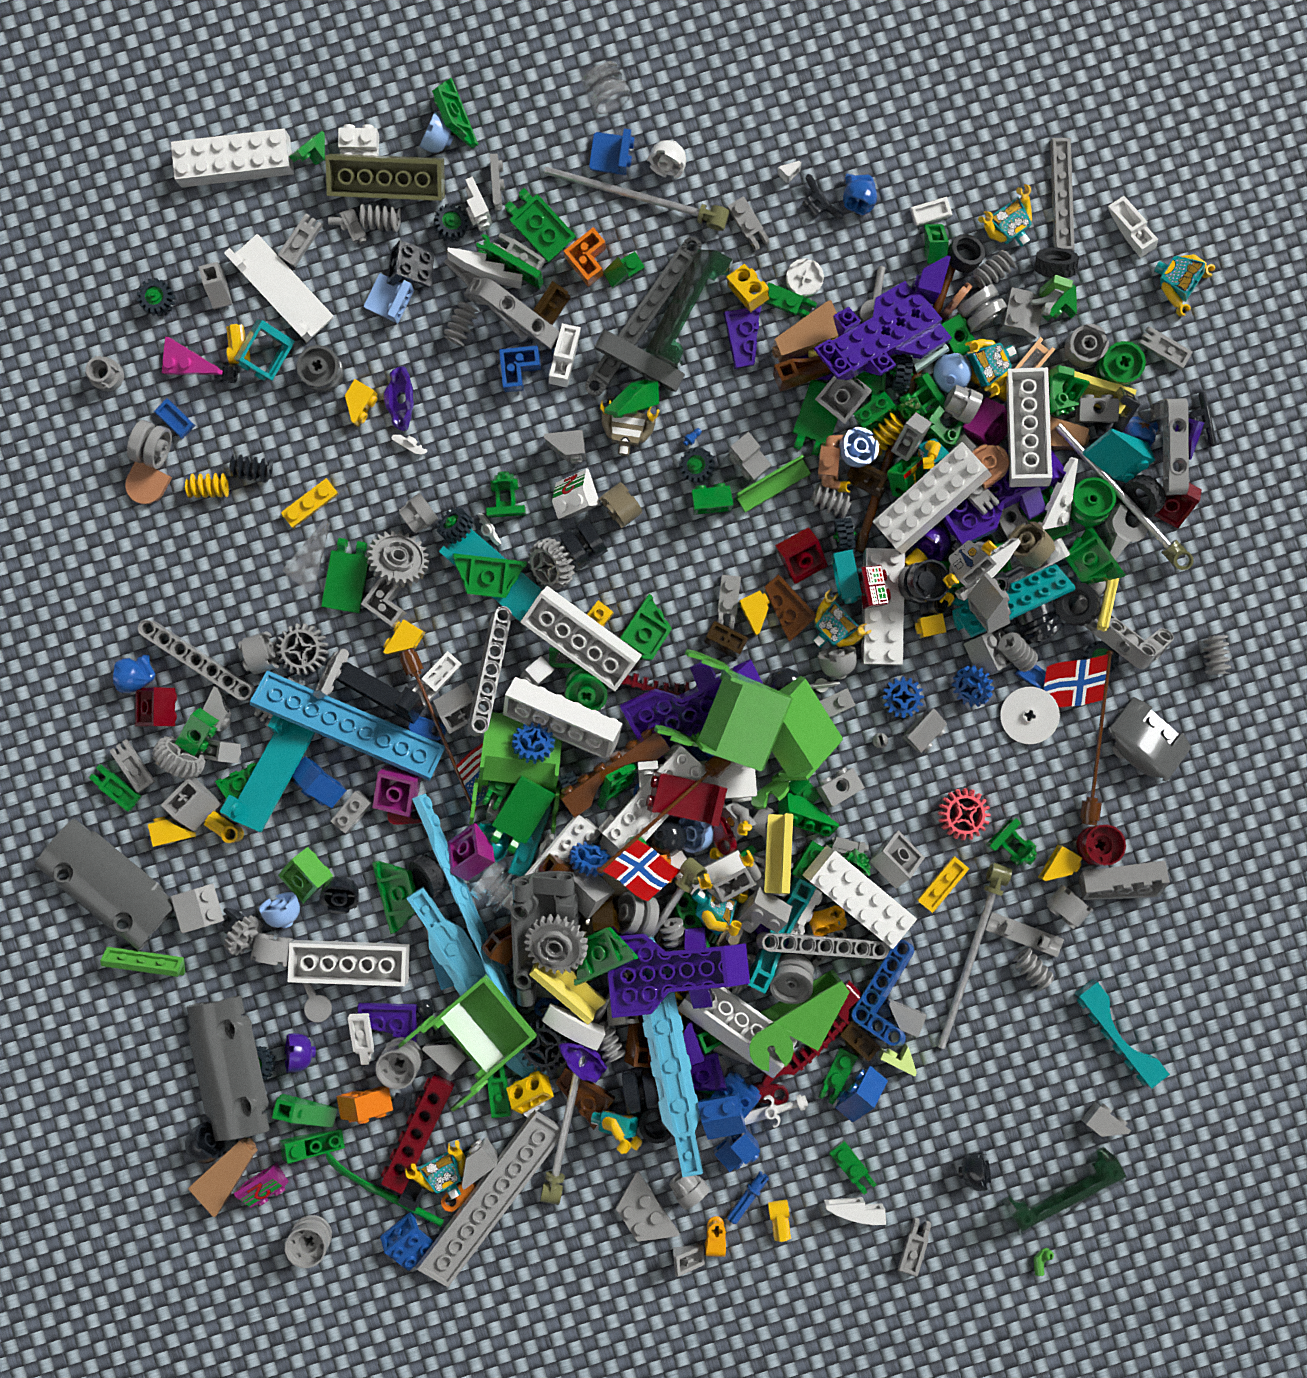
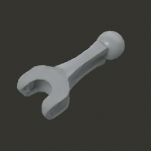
M1122 503L1114 505L1105 520V527L1109 534L1106 547L1115 560L1130 542L1143 539L1148 531L1139 519L1131 527L1126 524L1125 516L1128 509ZM1106 582L1094 583L1089 586L1096 590L1098 596H1101L1106 589Z

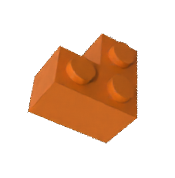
M593 227L564 250L565 259L588 287L603 276V269L594 258L606 249V243Z
M378 1086L363 1092L350 1091L336 1096L340 1119L348 1120L349 1123H367L369 1118H381L386 1116L387 1112L393 1110L390 1090L384 1086Z

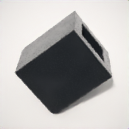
M224 908L223 912L228 915L222 924L226 928L224 933L231 932L233 930L231 927L239 920L242 922L245 916L236 909Z
M409 1179L398 1203L415 1211L426 1188L422 1187L414 1179Z

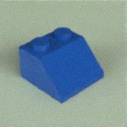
M739 1092L701 1099L698 1102L702 1125L708 1140L747 1133Z

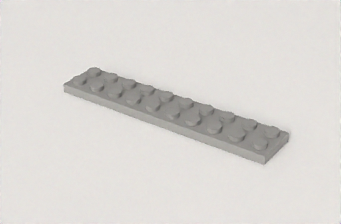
M534 1110L497 1158L496 1167L484 1175L416 1265L417 1270L449 1287L556 1146L562 1126Z

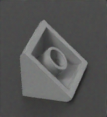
M578 869L573 872L575 894L578 896V911L589 920L615 890L599 874H597V877H594L592 874L586 876L585 873L580 874Z

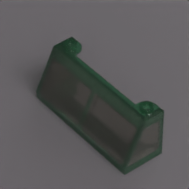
M698 249L645 352L678 370L683 363L680 360L683 355V348L676 340L708 278L715 281L719 276H728L732 270L733 259L716 250Z
M1105 1147L1096 1150L1097 1160L1091 1164L1096 1173L1029 1208L1024 1200L1018 1202L1013 1200L1011 1196L1002 1199L1019 1235L1022 1237L1123 1184L1127 1176L1118 1159Z

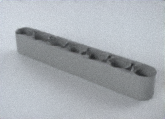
M505 606L498 607L490 618L467 726L469 734L474 737L481 736L487 731L490 723L512 618L511 610ZM497 614H502L505 620H500ZM494 631L500 633V639L494 636ZM490 649L497 652V657L490 654ZM486 667L491 668L494 674H488L486 672ZM482 686H487L490 693H485L482 690ZM478 704H483L486 712L480 711ZM475 722L481 724V731L476 730L474 727Z
M143 620L139 623L138 631L143 637L237 699L251 700L256 691L253 685L159 623L151 620ZM151 624L153 630L148 634L146 628ZM167 634L169 641L163 644L162 638ZM181 645L185 648L182 655L178 653V648ZM199 655L201 662L196 666L194 658ZM212 666H215L217 669V672L214 676L210 674V668ZM230 676L233 679V683L228 687L226 679ZM244 687H247L249 690L246 697L242 696V689Z
M761 932L756 938V944L759 948L771 952L884 959L889 952L887 944L871 939ZM770 937V944L765 946V939ZM788 938L789 944L784 948L783 942ZM806 939L807 946L803 949L802 942ZM822 941L825 942V947L823 950L820 949V944ZM842 942L843 949L839 951L838 946ZM858 944H861V950L857 952L856 948ZM878 945L879 951L875 954V947Z

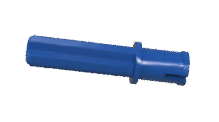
M759 1171L752 1183L747 1185V1190L727 1216L731 1223L737 1224L755 1197L760 1195V1191L766 1182L769 1181V1177L765 1173L763 1174L762 1171Z

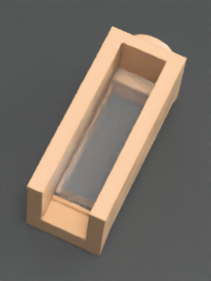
M1040 337L1015 368H1040L1055 348L1052 347L1048 350L1041 344L1043 339Z

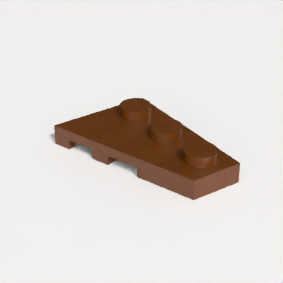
M779 574L764 587L784 633L790 642L816 618V614Z
M568 1065L556 1081L557 1086L567 1098L573 1076V1071ZM580 1079L574 1105L594 1130L597 1125L591 1123L593 1112L602 1114L603 1111L608 1110L615 1100V1096L591 1081Z

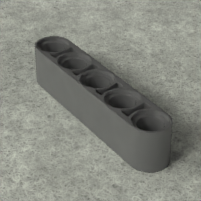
M602 330L594 346L596 350L650 380L658 381L659 385L673 392H677L685 376L680 370L606 330Z

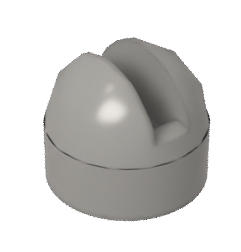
M877 733L873 736L872 743L877 748H884L888 744V737L884 733ZM878 736H881V737H882V740H883V744H884V745H881V744H880V740H879V737H878Z

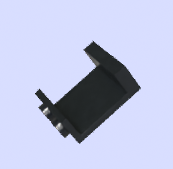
M1120 387L1116 395L1119 402L1126 406L1119 415L1118 422H1115L1111 429L1123 432L1141 404L1136 395ZM1098 423L1094 425L1098 439L1109 431Z

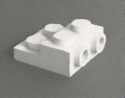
M345 124L343 128H339L338 147L340 154L379 156V133L377 128L369 124L363 125L362 128H355L354 125Z
M473 177L466 179L467 187H465L469 206L466 210L472 225L476 224L480 231H484L493 223L482 195Z

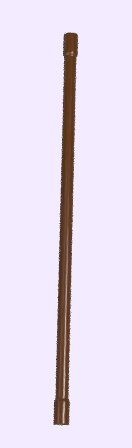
M950 264L948 265L941 293L933 304V308L939 315L955 273V269ZM915 366L912 369L913 377L910 380L909 389L907 392L905 391V394H911L917 387L914 378L921 374L922 370L917 373ZM899 411L897 418L901 421L904 427L906 420ZM894 440L892 445H888L880 471L888 474L887 471L890 470L895 453L891 450L897 440ZM873 495L871 496L855 542V551L864 553L872 523L880 499Z

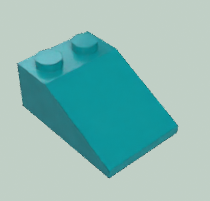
M1114 429L1107 431L1082 452L1083 456L1112 478L1127 483L1156 461L1148 442Z

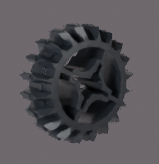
M537 1019L535 1023L530 1022L529 1026L538 1034L536 1037L537 1042L533 1045L530 1042L519 1051V1053L525 1054L522 1060L528 1059L527 1066L533 1064L534 1070L540 1067L541 1072H544L546 1068L549 1072L553 1070V1067L558 1069L560 1063L564 1064L565 1060L560 1049H558L557 1056L552 1058V1048L557 1045L559 1048V1044L567 1043L570 1039L564 1037V1035L555 1031L544 1022L542 1023L540 1019ZM547 1032L553 1035L554 1038L549 1037ZM542 1042H544V1044L546 1043L548 1047H547V1048H545V1046L543 1047V1046L541 1045V1043H542Z

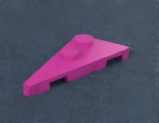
M165 337L163 374L222 375L223 371L217 366L206 361L195 352L190 351L174 339Z

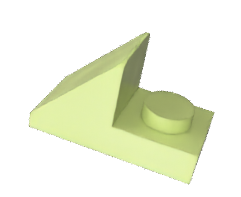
M904 1044L898 1057V1053L889 1048L886 1051L880 1049L878 1056L881 1060L916 1076L917 1072L909 1047Z

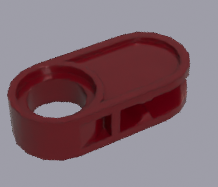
M391 812L387 814L389 822L394 825L422 822L421 818L417 820L412 815L407 817Z
M721 816L719 827L712 825L713 839L718 851L723 855H728L736 850L737 843L727 819ZM724 840L729 843V849L724 846Z
M762 1082L753 1084L760 1091V1103L772 1104L771 1100H764V1097L767 1095L774 1098L775 1105H781L788 1101L789 1093L784 1085L770 1083L765 1087ZM783 1090L785 1096L778 1100L774 1097L775 1091Z

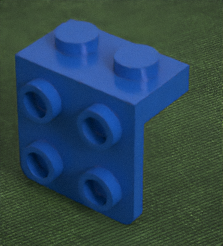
M624 129L623 136L596 132L593 136L589 164L590 170L626 175L627 167L631 168L632 156L629 153L630 149L634 148L635 137H632L631 129Z
M730 1071L725 1078L727 1091H715L711 1097L739 1092L745 1119L761 1098L760 1091L754 1085L749 1086L741 1074Z

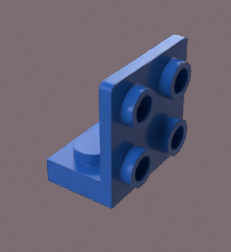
M411 1212L380 1236L384 1253L407 1271H410L418 1264L434 1243L430 1237L418 1228L415 1215Z

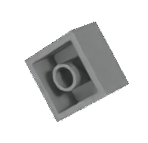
M833 376L815 400L845 424L872 390L857 377H853L850 380H839Z

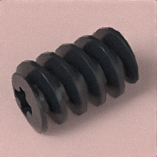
M233 454L229 465L230 475L233 478H246L250 481L254 479L256 482L261 480L263 483H266L272 476L273 460L270 459L268 464H266L265 458H262L261 462L258 463V457H254L253 462H251L248 455L243 460L242 454L239 455L238 459Z

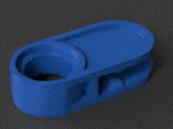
M418 717L415 724L409 722L411 732L433 740L441 739L440 736L437 737L432 734V728L436 726L433 720ZM439 722L445 737L447 729L443 723Z

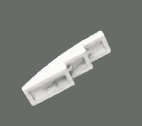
M448 248V260L464 270L481 278L491 279L498 284L521 289L522 274L505 272L504 264L486 261L485 253Z
M1011 538L990 553V557L997 563L987 572L991 578L1010 559L1021 543L1019 539ZM978 581L969 588L964 586L957 590L955 594L958 599L966 600Z
M448 651L421 679L429 701L432 700L462 665ZM417 684L413 691L420 695L425 707L427 704Z

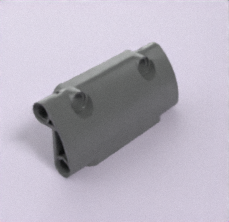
M75 818L62 828L35 862V866L55 881L58 887L138 951L147 945L151 935L174 912L171 898L163 892L164 889L98 833L88 830ZM63 873L69 875L66 880L58 879V876ZM125 922L128 924V927L121 930L117 925Z
M547 871L524 875L512 881L513 907L511 909L514 984L517 987V1003L523 1007L533 1005L537 997L557 999L529 975L534 965L532 963L534 957H528L530 951L525 950L527 944L524 941L530 925L534 924L536 919L540 921L542 916L547 919L549 914L553 918H556L557 914H559L560 919H564L567 916L568 922L574 920L573 925H578V896L575 894L574 874L566 871ZM572 968V971L577 974V969Z
M237 995L219 1001L200 1002L187 1006L191 1026L188 1032L204 1111L206 1116L210 1118L214 1140H232L269 1131L267 1114L262 1112L268 1107V1098L254 1041L252 1022L247 1015L241 1016V1014L245 1013L242 996Z

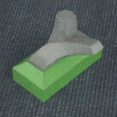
M1054 275L1040 288L1039 296L1042 298L1031 300L1029 302L1030 305H1043L1042 314L1050 315L1054 303L1072 288L1073 280Z

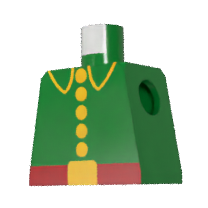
M912 455L908 461L901 459L887 471L892 495L901 497L923 477V457Z

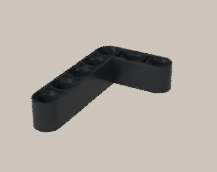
M345 662L340 668L341 673L336 679L338 682L412 724H415L425 708L420 695L410 688L405 687L400 692L349 662Z

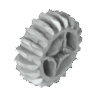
M549 538L534 544L530 549L531 553L528 554L530 558L528 563L531 564L530 570H533V576H536L537 582H541L542 587L548 586L553 590L567 586L573 580L572 576L575 574L573 568L575 566L572 564L573 559L569 556L570 552L566 551V546H562L560 541L557 542L555 539Z
M297 623L295 624V630L292 626H289L288 630L290 633L282 631L285 637H278V640L282 641L281 645L276 644V648H281V651L276 652V655H282L278 660L279 663L285 662L283 668H289L290 673L296 670L297 675H301L302 671L305 675H308L309 669L312 672H316L315 665L321 668L322 664L319 661H326V658L322 657L323 654H328L327 650H323V647H327L328 643H322L326 637H318L321 631L318 629L314 632L315 626L313 625L308 628V624L303 623L301 628L300 624ZM303 634L310 635L316 644H307ZM297 636L295 638V645L288 648L290 641ZM301 645L304 647H309L306 648L304 653L295 651L299 650V647ZM316 650L314 658L308 662L309 654ZM296 654L299 660H301L302 665L294 663L289 655Z
M164 736V738H160L153 748L152 755L156 761L155 763L160 765L161 769L166 770L167 773H171L173 776H178L180 779L185 778L186 780L194 779L201 774L206 763L202 752L192 756L174 744L178 737Z

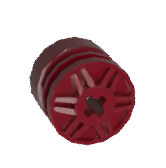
M1107 824L1088 826L1078 835L1076 849L1082 860L1088 864L1095 866L1113 865L1124 856L1126 841L1122 832L1114 826ZM1100 842L1101 846L1096 848L1095 845Z

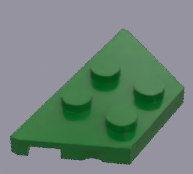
M449 78L432 90L434 102L440 110L441 118L446 127L473 149L479 144L453 79Z
M1085 526V532L1081 538L1077 537L1072 548L1068 550L1070 555L1065 557L1080 581L1090 585L1125 577L1126 574L1093 527Z
M452 554L466 594L506 598L511 587L519 578V574L527 565L525 561Z
M651 594L647 596L620 638L642 656L639 660L652 661L672 630L668 621L664 619L662 611L654 603Z
M634 762L624 765L605 776L597 804L601 810L607 807L606 803L613 797L617 798L634 782L638 766Z
M375 861L372 864L390 934H394L416 914L407 900V897L416 891L412 871L382 861Z
M611 927L600 930L585 937L588 938L586 943L588 945L587 955L582 965H578L577 979H574V985L583 984L638 959V956Z

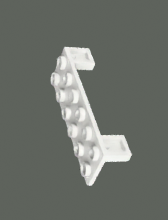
M258 234L235 253L230 248L224 252L306 343L334 318L331 312Z
M676 742L670 748L671 750L663 755L666 761L657 770V772L693 780L700 779L706 773L705 767ZM651 778L615 818L610 814L598 828L619 849L625 846V842L629 837L636 836L661 814L647 810L646 799L652 790L650 786ZM665 814L641 836L645 842L669 816L668 814Z
M658 761L638 762L640 789L663 764H658ZM698 761V762L701 763V764L705 767V763H706L707 761ZM732 762L731 767L718 778L708 776L702 781L726 787L725 799L757 796L755 769Z
M580 815L575 818L573 817L525 875L538 873V868L549 853L569 864L570 859L568 856L572 846H576L578 842L583 845L584 841L590 845L601 832L589 819H584ZM512 891L502 902V905L509 910L513 907Z

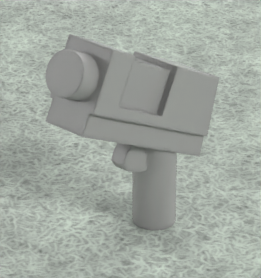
M349 208L346 211L340 212L341 217H328L329 225H341L343 231L348 229L355 244L367 242L366 233L362 229L354 209Z
M836 836L832 838L833 844L831 848L841 856L855 848L860 853L868 852L869 845H866L865 842L850 841L849 839Z

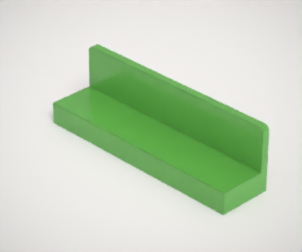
M804 456L797 457L738 492L736 499L743 511L747 513L809 476L811 473L803 461Z
M107 947L100 960L101 966L175 977L185 974L184 957Z

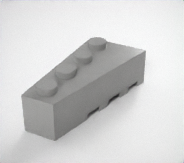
M1165 861L1103 869H1086L1078 878L1082 900L1160 897L1170 883Z

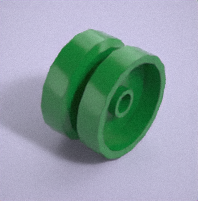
M1116 342L1097 361V376L1099 379L1128 386L1143 373L1146 364L1145 355L1140 347L1133 342Z
M1091 477L1083 479L1073 491L1070 516L1075 522L1083 526L1092 527L1100 525L1107 519L1116 503L1114 488L1101 478Z
M580 665L572 668L567 674L565 682L566 699L578 702L591 710H600L606 704L608 686Z

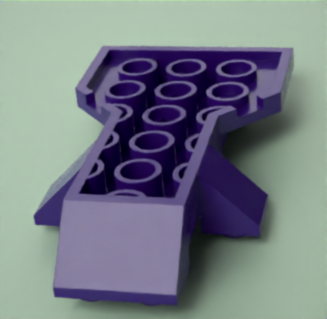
M904 281L875 298L872 318L860 324V319L850 307L835 314L833 319L839 337L823 342L816 346L814 351L837 379L850 380L862 372L881 376L896 367V364L890 357L892 354L902 355L904 353L913 355V358L922 359L949 343L952 337L940 324L942 321L940 315L921 292H914L907 282Z
M1051 449L1052 480L1050 486L1054 488L1057 482L1062 483L1066 472L1063 471V465ZM1008 469L1004 477L987 488L989 491H997V493L992 494L999 500V504L995 506L989 501L993 505V509L988 510L985 507L987 513L983 515L966 498L957 506L960 509L963 508V510L953 509L942 521L961 546L968 540L975 542L995 532L1002 511L1020 502L1019 505L1029 520L1046 512L1041 491L1050 486L1009 487Z
M751 659L733 667L734 670L732 671L763 684ZM699 662L690 666L697 687L680 695L653 689L621 704L620 708L637 739L642 737L641 734L645 730L652 729L656 725L672 728L691 737L692 733L697 735V732L703 729L722 682L720 676L716 677L711 666ZM687 711H693V715H690ZM669 719H676V722L673 723L672 721H669ZM661 734L669 748H671L675 743L670 740L671 736ZM680 744L689 753H691L692 746ZM662 755L655 761H658V764H664L666 759Z
M705 927L685 929L684 950L665 951L645 933L619 936L636 953L638 959L608 972L612 1018L652 1014L669 992L689 991L693 1009L713 1007L711 988L750 984L746 943L707 947ZM666 966H669V969L673 970V973L670 974L671 977H668L666 973H663V970L666 969ZM646 968H649L650 971H653L651 979H648V976L644 975V971H647ZM627 970H630V973H633L634 977L631 978V981L628 977L624 976V974L627 973Z

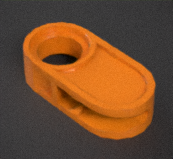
M463 1181L457 1184L461 1195L455 1197L456 1204L453 1206L446 1204V1198L449 1197L446 1192L441 1200L443 1209L453 1212L461 1207L475 1189V1182L465 1190L462 1188Z

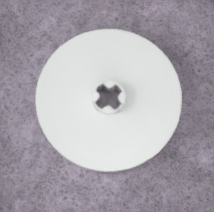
M1023 687L1013 691L1005 699L1000 716L1002 726L1011 738L1024 744H1036L1045 741L1055 732L1059 723L1060 713L1055 699L1048 692L1037 687ZM1032 710L1035 718H1031L1028 721L1024 714Z

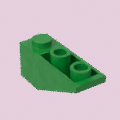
M643 379L630 383L604 409V413L612 415L613 418H622L624 414H636L638 410H648L649 407L658 405V381Z
M787 793L778 802L779 815H784L785 813L793 814V826L827 837H830L839 828V824L804 797Z
M281 1094L276 1100L272 1118L290 1123L334 1127L338 1107Z
M341 1128L279 1140L282 1160L287 1164L345 1148Z

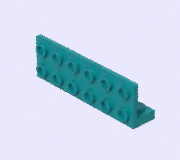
M469 529L471 532L466 534L467 537L465 539L461 538V542L457 541L456 544H449L447 548L443 546L439 550L454 565L453 553L506 559L472 529ZM522 572L519 574V578L511 587L506 598L492 597L500 605L509 608L512 615L520 622L543 591Z
M1056 564L1011 583L1007 590L1009 596L1008 607L1011 611L1009 619L1011 620L1074 591L1075 585ZM969 603L952 610L954 626L958 631L964 628L971 637L987 631L969 609Z
M275 715L272 716L267 725L274 734L239 798L237 799L229 795L220 810V813L228 819L260 833L263 831L315 735V732Z

